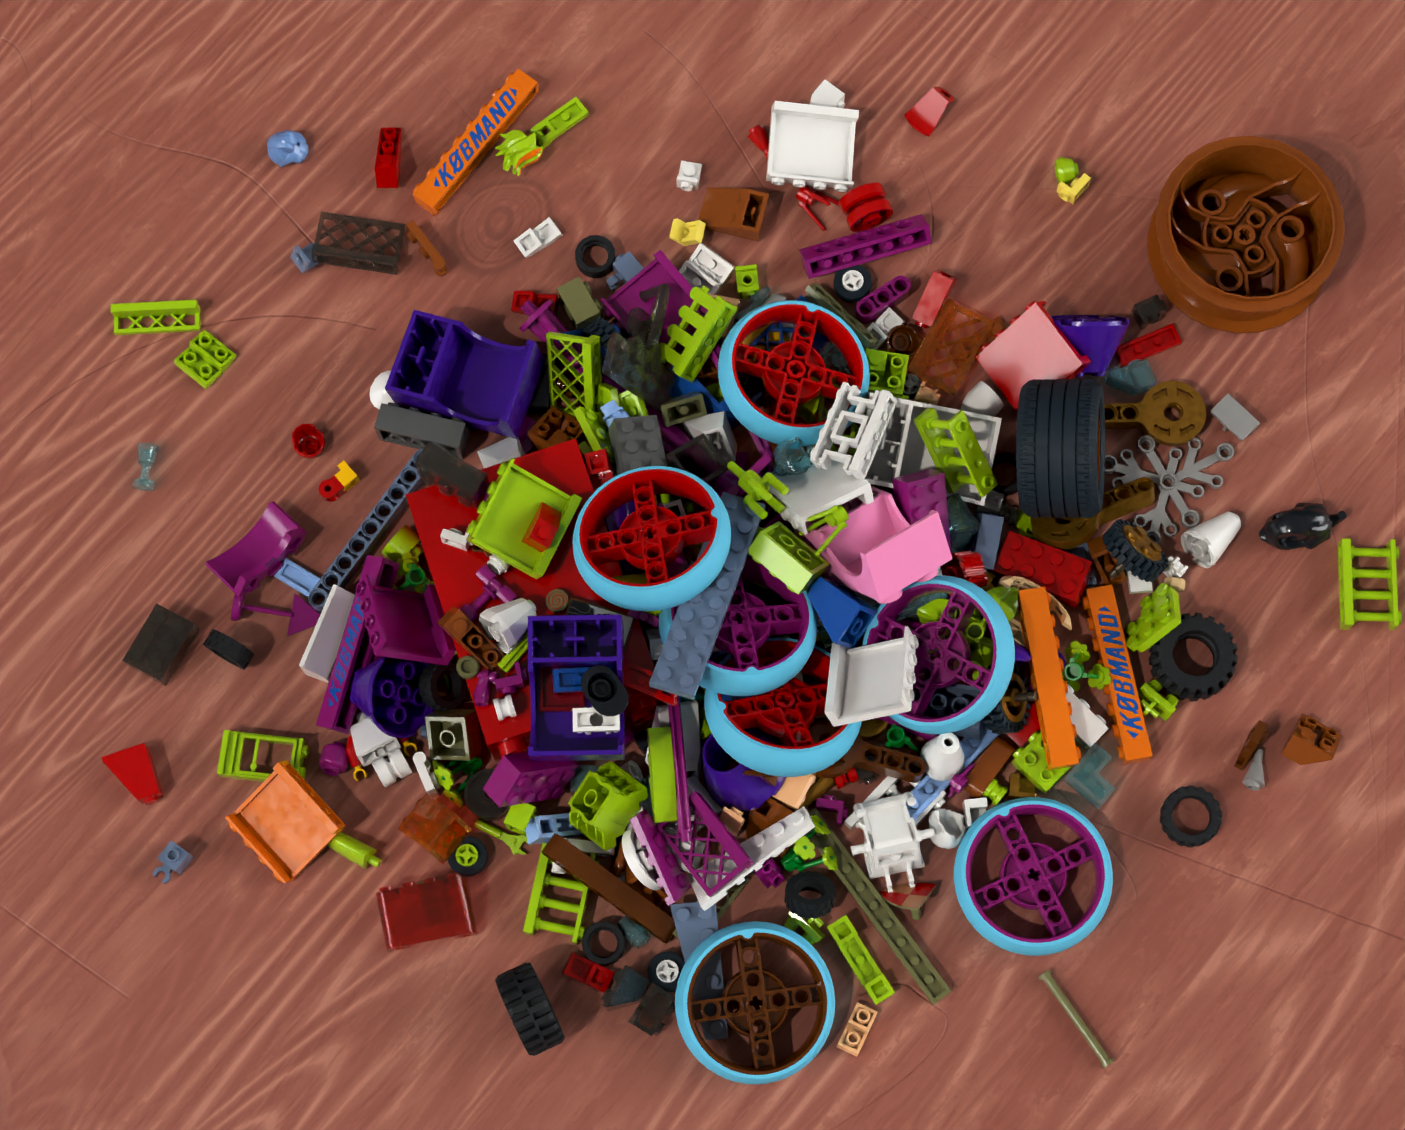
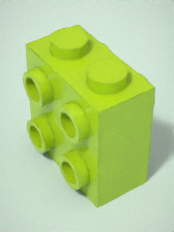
M1035 731L1028 739L1030 744L1025 749L1021 746L1012 755L1015 758L1012 765L1045 795L1071 767L1048 770L1041 732Z

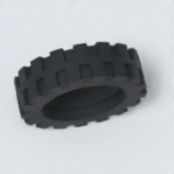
M1188 786L1178 788L1165 799L1161 806L1160 823H1162L1163 832L1168 835L1171 841H1175L1179 846L1184 845L1192 848L1204 845L1217 834L1221 826L1222 810L1219 808V802L1213 798L1214 795L1212 793L1206 792L1202 787ZM1192 798L1199 800L1209 812L1208 826L1197 835L1182 833L1173 822L1172 812L1174 806L1183 799Z

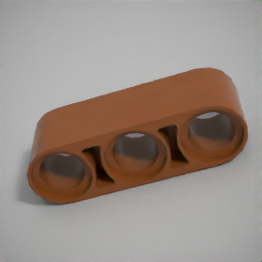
M997 736L966 777L969 781L963 790L974 798H981L986 788L998 775L1016 748Z

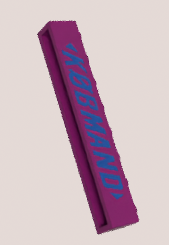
M367 555L359 582H361L365 574H368L371 585L393 588L400 564L383 557ZM356 593L316 722V726L348 735L357 708L350 701L354 674L356 670L369 665L373 655L370 637L365 627V619Z

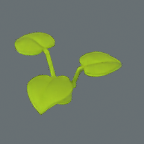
M998 586L986 591L1001 607L1008 622L1011 621L1018 609V589L1014 587L1007 589L1004 586ZM937 598L919 607L917 615L922 625L932 621H939L949 600ZM983 617L980 622H969L965 630L967 637L974 640L978 650H971V660L987 668L993 662V646H986L982 649L979 639L984 635L983 625L986 620ZM950 629L945 631L944 636L951 633ZM978 669L973 672L974 680L979 677Z

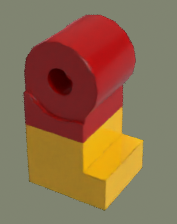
M344 460L337 465L340 469L338 473L331 477V479L324 480L319 484V493L325 501H336L360 482L358 476Z

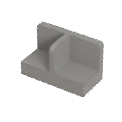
M1227 394L1210 411L1224 425L1222 430L1224 432L1229 430L1240 441H1243L1249 434L1251 435L1260 424L1230 394Z

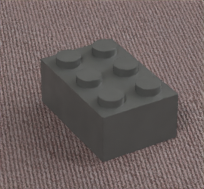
M657 415L613 419L608 431L617 475L641 467L667 466Z

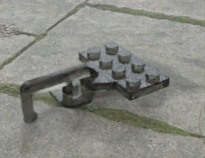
M666 283L639 292L640 299L645 303L655 297L652 314L649 315L638 307L631 309L627 322L631 337L626 340L618 333L610 335L602 369L603 374L660 413H662L660 405L671 399L676 378L675 373L662 365V355L658 345L670 294V286Z

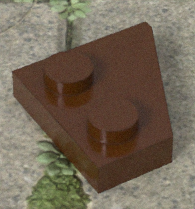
M1259 720L1251 728L1234 767L1243 770L1256 747L1259 748L1264 743L1268 734L1265 731L1267 723Z

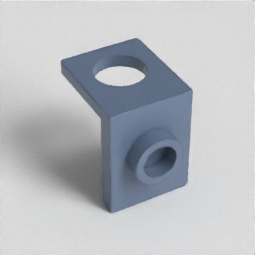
M313 242L302 249L298 245L295 246L290 256L291 260L303 274L326 259Z

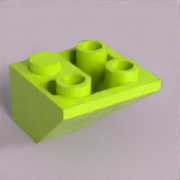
M866 348L870 372L868 391L875 392L878 390L881 392L886 390L890 391L892 395L903 396L909 355Z

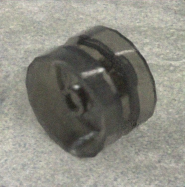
M484 769L476 772L466 782L464 789L465 802L471 813L480 820L488 822L499 821L506 817L511 807H498L491 798L485 797L487 793L483 788L494 769Z

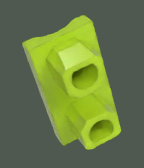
M1155 679L1148 684L1145 682L1138 691V696L1141 700L1140 704L1145 709L1143 716L1146 717L1150 713L1155 718L1159 716L1166 722L1176 710L1175 706L1179 700L1173 694H1168L1164 699L1158 693L1162 686Z
M792 912L788 913L790 916L784 923L785 927L795 931L801 926L805 931L802 937L811 945L815 942L818 943L826 936L819 929L824 924L819 917L808 919L802 916L799 917Z

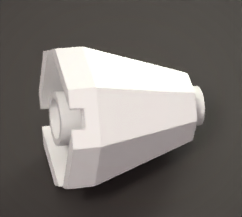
M519 598L486 609L480 614L479 623L486 636L490 640L494 638L498 641L495 645L504 653L509 654L516 648L527 632L528 616H536L535 611L537 608L531 600Z

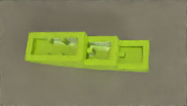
M670 726L648 728L646 732L649 748V785L654 823L677 821V801Z

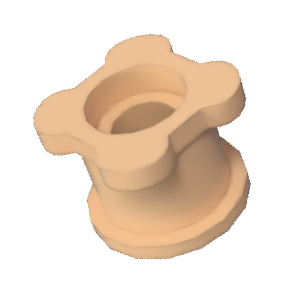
M923 381L914 400L937 405L941 397L938 394L939 389L929 388L925 386L926 382Z

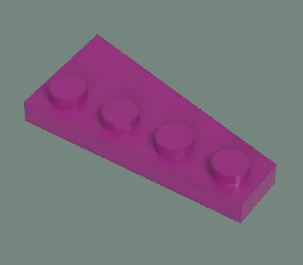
M644 809L633 816L630 822L641 847L647 848V861L650 867H655L659 878L656 881L659 888L664 887L668 896L664 899L667 906H669L691 888L688 876L683 873L678 865L676 856L671 853L666 845L664 836L656 828L654 819Z

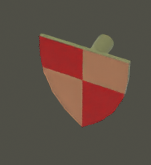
M909 883L892 886L893 892L888 893L887 888L880 890L884 900L895 907L911 910L912 919L919 920L921 919L920 908L933 892L936 884L914 883L915 887L910 888Z

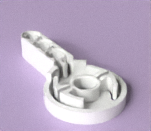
M631 760L620 766L621 769L646 787L641 770L634 761ZM648 794V799L639 802L640 811L646 809L647 813L653 818L652 803ZM629 822L627 830L622 836V849L627 864L643 885L652 890H661L662 888H659L656 881L659 878L655 867H650L647 861V848L641 847L632 824Z

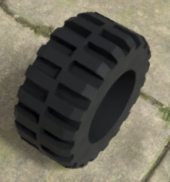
M1190 613L1182 614L1181 624L1151 646L1149 650L1151 653L1149 665H1152V676L1157 677L1161 686L1167 689V694L1178 695L1177 699L1183 701L1185 698H1189L1190 702L1198 701L1200 698L1205 700L1213 694L1216 695L1230 681L1236 670L1235 665L1238 663V656L1235 655L1238 649L1236 643L1231 641L1233 639L1231 632L1226 633L1224 630L1226 626L1222 622L1218 625L1213 622L1215 620L1214 617L1208 616L1204 618L1202 613H1195L1194 616H1190ZM1182 639H1196L1203 642L1210 649L1213 656L1211 670L1202 676H1191L1181 671L1175 664L1172 655L1175 645Z
M525 962L497 976L495 979L497 988L527 1053L535 1056L561 1044L565 1036L532 964Z

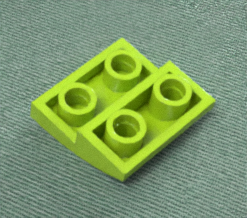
M204 329L190 341L189 347L174 359V364L203 388L207 389L230 366L236 358V354Z

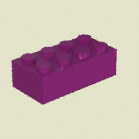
M925 469L892 478L894 501L905 520L912 525L929 515L931 510L937 511L951 552L945 473L933 469Z
M528 751L505 754L483 790L498 807L557 799L563 794L564 787L573 778L579 764L576 761H532L528 756Z

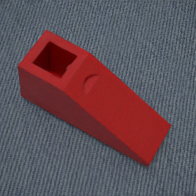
M387 127L380 129L375 162L377 188H398L402 128Z

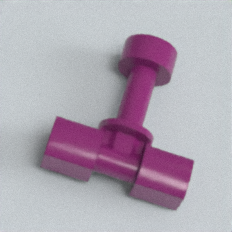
M484 565L476 572V577L485 584L482 587L484 592L470 606L465 603L460 610L473 622L478 617L476 612L490 598L493 600L499 598L503 603L516 600L517 595L507 585L503 586L496 579V574Z

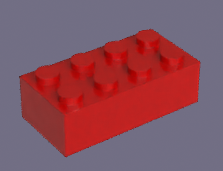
M1009 531L994 565L993 573L997 574L999 579L1003 576H1020L1040 587L1045 586L1046 591L1060 603L1077 609L1093 571L1092 561Z

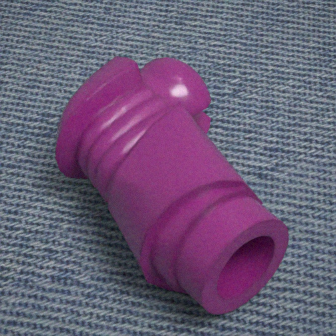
M485 669L477 675L479 680L473 694L475 705L481 707L488 706L492 687L491 683L495 684L494 680L499 679L498 672H491L490 669Z

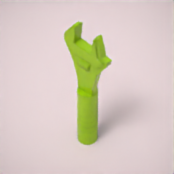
M477 819L474 827L504 841L514 855L517 853L521 855L527 854L520 849L524 841L528 843L526 835L507 834Z

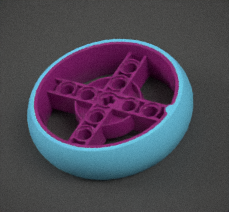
M748 554L714 645L719 650L732 655L734 668L708 661L699 686L725 695L752 696L777 689L795 677L808 661L817 636L816 612L807 596V590L799 595L791 592L785 583L779 578L773 577L766 567L755 562L752 556ZM693 563L685 567L681 572L689 568ZM742 580L754 582L770 589L787 604L766 606L758 597L744 592ZM678 606L661 610L659 614V631L663 645ZM799 633L798 642L788 655L775 663L759 667L756 651L764 645L769 635Z
M937 575L925 582H913L902 589L903 594L896 601L886 604L880 603L876 609V615L865 630L862 646L898 639L897 633L901 629L903 631V638L904 630L907 626L895 619L909 604L929 594H952L939 621L925 623L915 630L909 627L912 634H915L917 639L922 641L921 648L919 650L916 649L915 653L917 665L914 666L916 681L913 683L914 701L911 704V711L889 715V717L902 726L921 733L946 734L963 730L987 716L996 707L1008 688L1015 662L1014 638L1010 624L998 603L982 588L967 580L953 576ZM960 608L961 615L958 619H955V611ZM975 608L982 613L991 631L993 640L991 670L971 660L970 644L963 634ZM950 629L951 635L946 640L944 636L945 631ZM937 651H939L938 653H941L940 658L935 656ZM958 659L960 666L955 670L953 664ZM929 669L931 672V676L926 681L924 675L925 672ZM978 669L979 677L974 680L973 672ZM962 680L981 690L969 705L958 712L942 717L923 715L936 688L948 687ZM919 690L921 692V696L919 700L916 701L915 692Z
M1025 797L998 804L987 810L973 822L966 831L957 850L954 863V885L963 913L971 925L984 938L994 945L1013 953L1041 956L1071 948L1081 942L1096 928L1110 902L1113 870L1104 840L1086 817L1070 806L1055 800ZM1039 815L1052 818L1073 830L1080 837L1081 841L1058 852L1045 844L1029 842L1017 816ZM996 827L1008 851L1000 866V880L973 892L971 867L974 854L984 836L992 828ZM1015 830L1018 833V839L1010 840L1007 837V831ZM1020 850L1026 851L1029 859L1026 861L1020 860L1017 852ZM1071 851L1077 852L1080 857L1079 861L1072 862L1068 857V853ZM1092 860L1095 869L1094 894L1086 912L1074 925H1071L1058 899L1066 888L1067 872ZM1048 862H1057L1059 870L1056 872L1051 871L1048 868ZM1029 871H1032L1033 874H1038L1037 881L1028 878ZM1010 880L1016 881L1019 889L1017 891L1009 890L1007 882ZM987 891H996L999 896L998 900H989L986 895ZM1038 892H1047L1049 894V901H1040ZM1008 900L1019 907L1037 910L1050 937L1027 938L1014 935L992 922L984 912ZM1052 911L1058 913L1060 917L1059 922H1051L1048 918V913Z

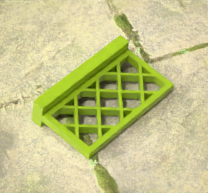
M549 331L546 334L550 408L555 406L572 417H576L573 411L577 407L574 404L579 400L585 408L597 412V386L602 384L600 336L591 335L587 338ZM553 339L559 340L565 347L559 351L554 346ZM573 342L582 344V353L580 355L571 346ZM565 349L575 358L571 363L562 354ZM557 357L566 366L562 371L555 365L554 359ZM575 361H578L583 367L581 375L572 366ZM566 369L575 376L576 379L573 382H570L563 374ZM557 377L567 386L562 391L556 385L555 379ZM577 380L584 386L582 394L573 385ZM568 388L577 397L573 402L564 394ZM560 397L568 407H557V398Z

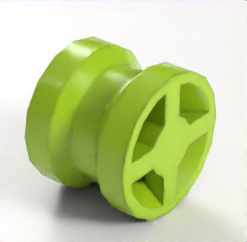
M994 778L982 794V797L989 798L992 804L996 806L1009 788L1006 786L1002 787L999 785L998 780Z

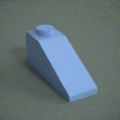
M569 813L534 816L530 819L525 830L528 845L548 843L554 833L563 838L585 836L570 824Z

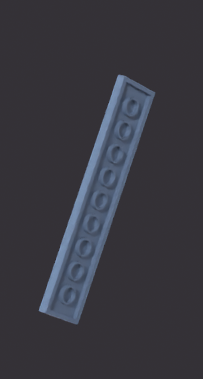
M725 492L722 493L720 499L728 512L731 526V543L726 561L715 580L704 591L691 600L679 605L649 682V687L692 700L695 698L747 560L749 547L754 541L762 520L747 504L743 503L744 498ZM756 502L764 510L766 509V504ZM710 541L703 542L698 558L703 554Z

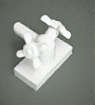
M593 706L592 708H572L573 733L581 734L585 732L586 735H591V732L611 734L612 731L614 733L620 731V714L604 716L599 714Z

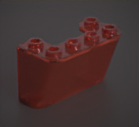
M460 873L447 875V879L438 880L435 877L425 879V883L417 885L415 882L403 883L401 888L393 889V886L379 888L380 892L376 893V899L387 951L411 948V944L448 937L459 939L478 935L469 881L466 877L460 876Z

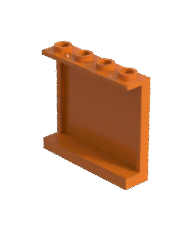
M287 760L278 762L273 767V773L233 814L225 817L229 822V827L234 832L239 833L243 838L244 844L256 852L259 861L268 866L273 871L272 874L275 879L283 884L293 881L346 827L343 821Z

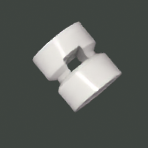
M400 748L388 753V758L381 757L372 762L385 788L394 784L397 777L403 779L413 773Z

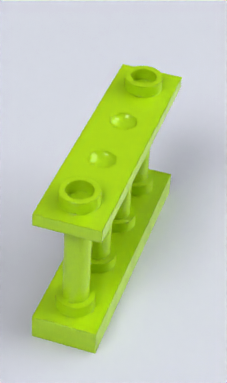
M927 408L914 419L937 470L945 473V484L948 493L954 494L964 484H973L976 486L980 497H984L998 485L963 410H960L950 420H939L935 409ZM944 429L950 431L953 439L947 437ZM953 448H958L962 457H957ZM961 466H966L970 475H965Z
M1342 538L1337 544L1340 630H1350L1357 621L1389 622V630L1394 631L1402 621V613L1398 611L1396 559L1399 558V547L1395 545V539H1391L1386 544V548H1354L1351 545V539ZM1354 557H1386L1387 570L1355 569V567H1352V559ZM1355 578H1387L1388 591H1356L1353 588L1352 580H1355ZM1356 599L1388 600L1389 613L1357 612L1353 610V602Z
M542 843L541 851L544 849L547 843ZM540 852L523 932L524 934L534 936V931L542 929L573 936L572 943L578 945V941L582 940L585 933V927L582 926L590 889L579 881L551 876V873H548L549 864L553 862ZM591 853L590 858L599 864L600 860H596V853ZM553 885L583 891L580 905L546 898V895H543L544 886ZM548 907L577 913L576 925L573 927L541 920L538 917L539 909Z

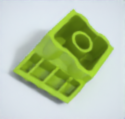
M612 761L601 765L596 773L589 770L568 802L571 808L569 822L604 851L616 847V837L624 834L630 819L640 811L639 802L648 799L647 788Z

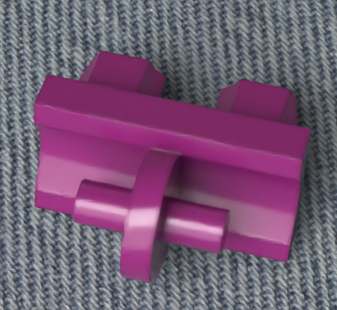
M770 857L762 864L763 867L757 872L754 869L753 872L766 888H769L771 885L776 888L785 878L782 876L783 871Z

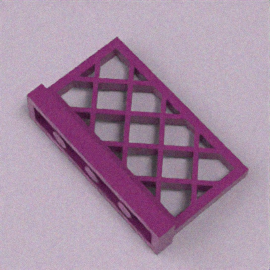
M693 791L689 795V807L691 806L695 811L694 821H691L693 830L690 853L681 852L679 849L681 839L678 831L679 826L677 827L676 835H668L664 830L671 822L659 823L656 828L664 836L667 843L706 894L712 897L745 868L749 869L755 863L705 798L697 791ZM698 825L707 826V838L696 837ZM696 841H707L705 854L694 853ZM711 842L721 844V856L709 855ZM694 857H705L703 870L694 869ZM709 858L720 859L719 872L707 871ZM724 859L733 860L738 867L731 873L723 872ZM707 874L718 875L717 884L712 889L706 884Z

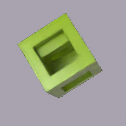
M757 265L735 266L738 298L748 300L759 296Z

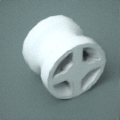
M511 694L506 695L504 699H493L499 721L504 720L508 716H517Z

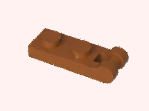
M413 220L407 223L408 233L406 235L413 244L417 243L420 249L418 250L425 260L430 259L436 275L440 277L447 274L445 260Z

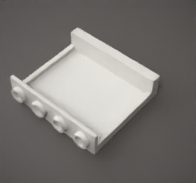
M774 101L771 108L766 181H772L774 185L791 183L794 187L809 185L814 186V189L825 190L826 187L835 188L837 192H847V190H850L854 185V182H852L855 127L859 117V110Z
M810 457L773 474L789 488V492L786 495H782L771 484L769 492L785 506V510L780 513L781 517L789 521L794 529H798L806 535L808 533L805 522L808 521L807 518L828 510L834 505H841L856 497L866 505L874 502L870 482L866 479H857L853 474L847 475L842 469L845 463L832 460L828 470L818 469L811 462Z
M908 626L905 627L903 638L847 650L844 646L832 643L825 714L833 727L911 711V704L914 701L913 683L916 681L914 666L917 665L915 653L916 648H918V639L915 634H912Z

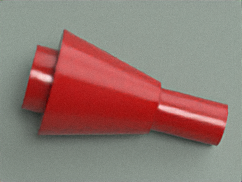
M756 125L749 130L750 134L747 137L764 152L768 159L769 137L766 126Z

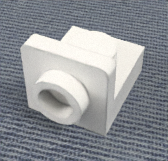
M681 161L679 174L676 179L677 187L684 191L698 190L702 164Z
M443 528L440 535L442 543L464 551H468L469 546L474 545L466 540L469 533L466 532L465 535H462L461 531L450 528V530Z

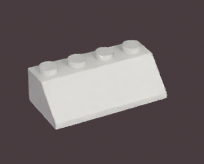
M333 584L299 664L306 675L329 683L355 597L354 594L338 585Z

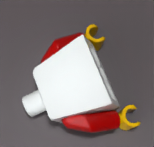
M363 712L357 714L356 719L358 723L351 726V735L348 737L346 746L351 767L355 769L353 777L356 781H359L357 777L359 771L364 773L365 779L368 778V772L361 768V764L365 767L373 761L385 757L395 749L402 748L400 744H403L404 754L410 757L406 751L408 746L414 747L417 752L416 745L409 743V737L395 738L384 734Z

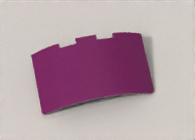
M274 501L270 502L255 526L229 550L208 560L206 566L240 597L260 586L258 582L266 576L273 577L284 566L282 561L288 554L296 552L307 532Z

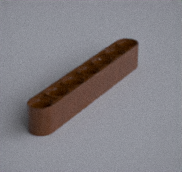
M554 833L541 851L543 855L665 944L669 942L673 936L672 933L676 929L672 917L562 836Z

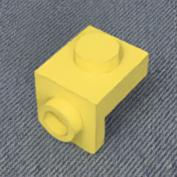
M678 218L673 219L669 237L683 246L702 243L706 223L701 220L685 223Z

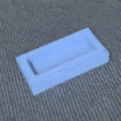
M286 558L282 563L284 566L274 577L308 597L321 578Z

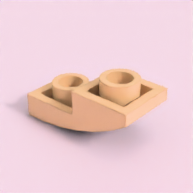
M733 806L730 809L724 807L720 819L729 831L737 837L745 822V819L742 818L743 813Z
M857 1002L837 1044V1048L857 1057L878 1012Z

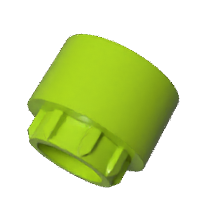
M404 525L381 552L393 562H396L398 558H402V555L406 552L418 558L424 552L419 535L408 525Z

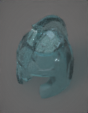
M799 437L782 441L773 453L775 474L784 477L805 473L813 465L810 455L814 446H808L805 453L801 445L802 440Z

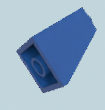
M821 576L811 584L810 592L807 595L832 642L850 649L855 647L877 613L875 609L840 584Z

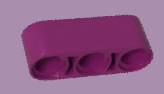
M897 276L861 299L856 305V319L860 323L868 324L881 316L888 307L893 308L904 301L910 294V280L905 276ZM902 285L906 290L898 291L895 287ZM886 297L888 301L882 303L878 301V298ZM867 308L871 312L869 314H862L860 310Z

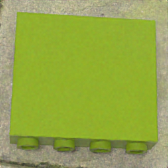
M511 458L506 463L503 461L498 468L497 474H499L496 482L493 481L487 490L489 496L486 502L483 500L477 509L479 515L476 521L472 520L466 532L469 535L466 540L537 580L544 575L582 498L576 494L569 496L513 463L515 459ZM541 502L562 513L559 529L549 548L543 552H539L521 542Z

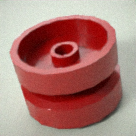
M877 182L864 184L849 191L839 200L843 214L848 215L846 222L852 232L872 229L884 223L893 215L892 206L885 199L886 193L882 184Z

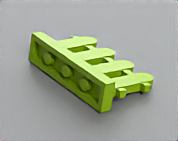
M702 286V288H692L690 291V297L694 300L690 307L684 305L679 309V316L682 318L679 326L676 324L670 325L667 330L668 335L671 337L669 343H660L656 348V352L660 356L658 359L660 362L665 364L668 361L674 366L672 370L675 374L692 383L738 309L722 297L717 295L714 298L708 294L710 289ZM700 305L708 310L704 317L696 312ZM688 324L697 329L693 336L685 331ZM677 343L685 347L682 354L674 349Z

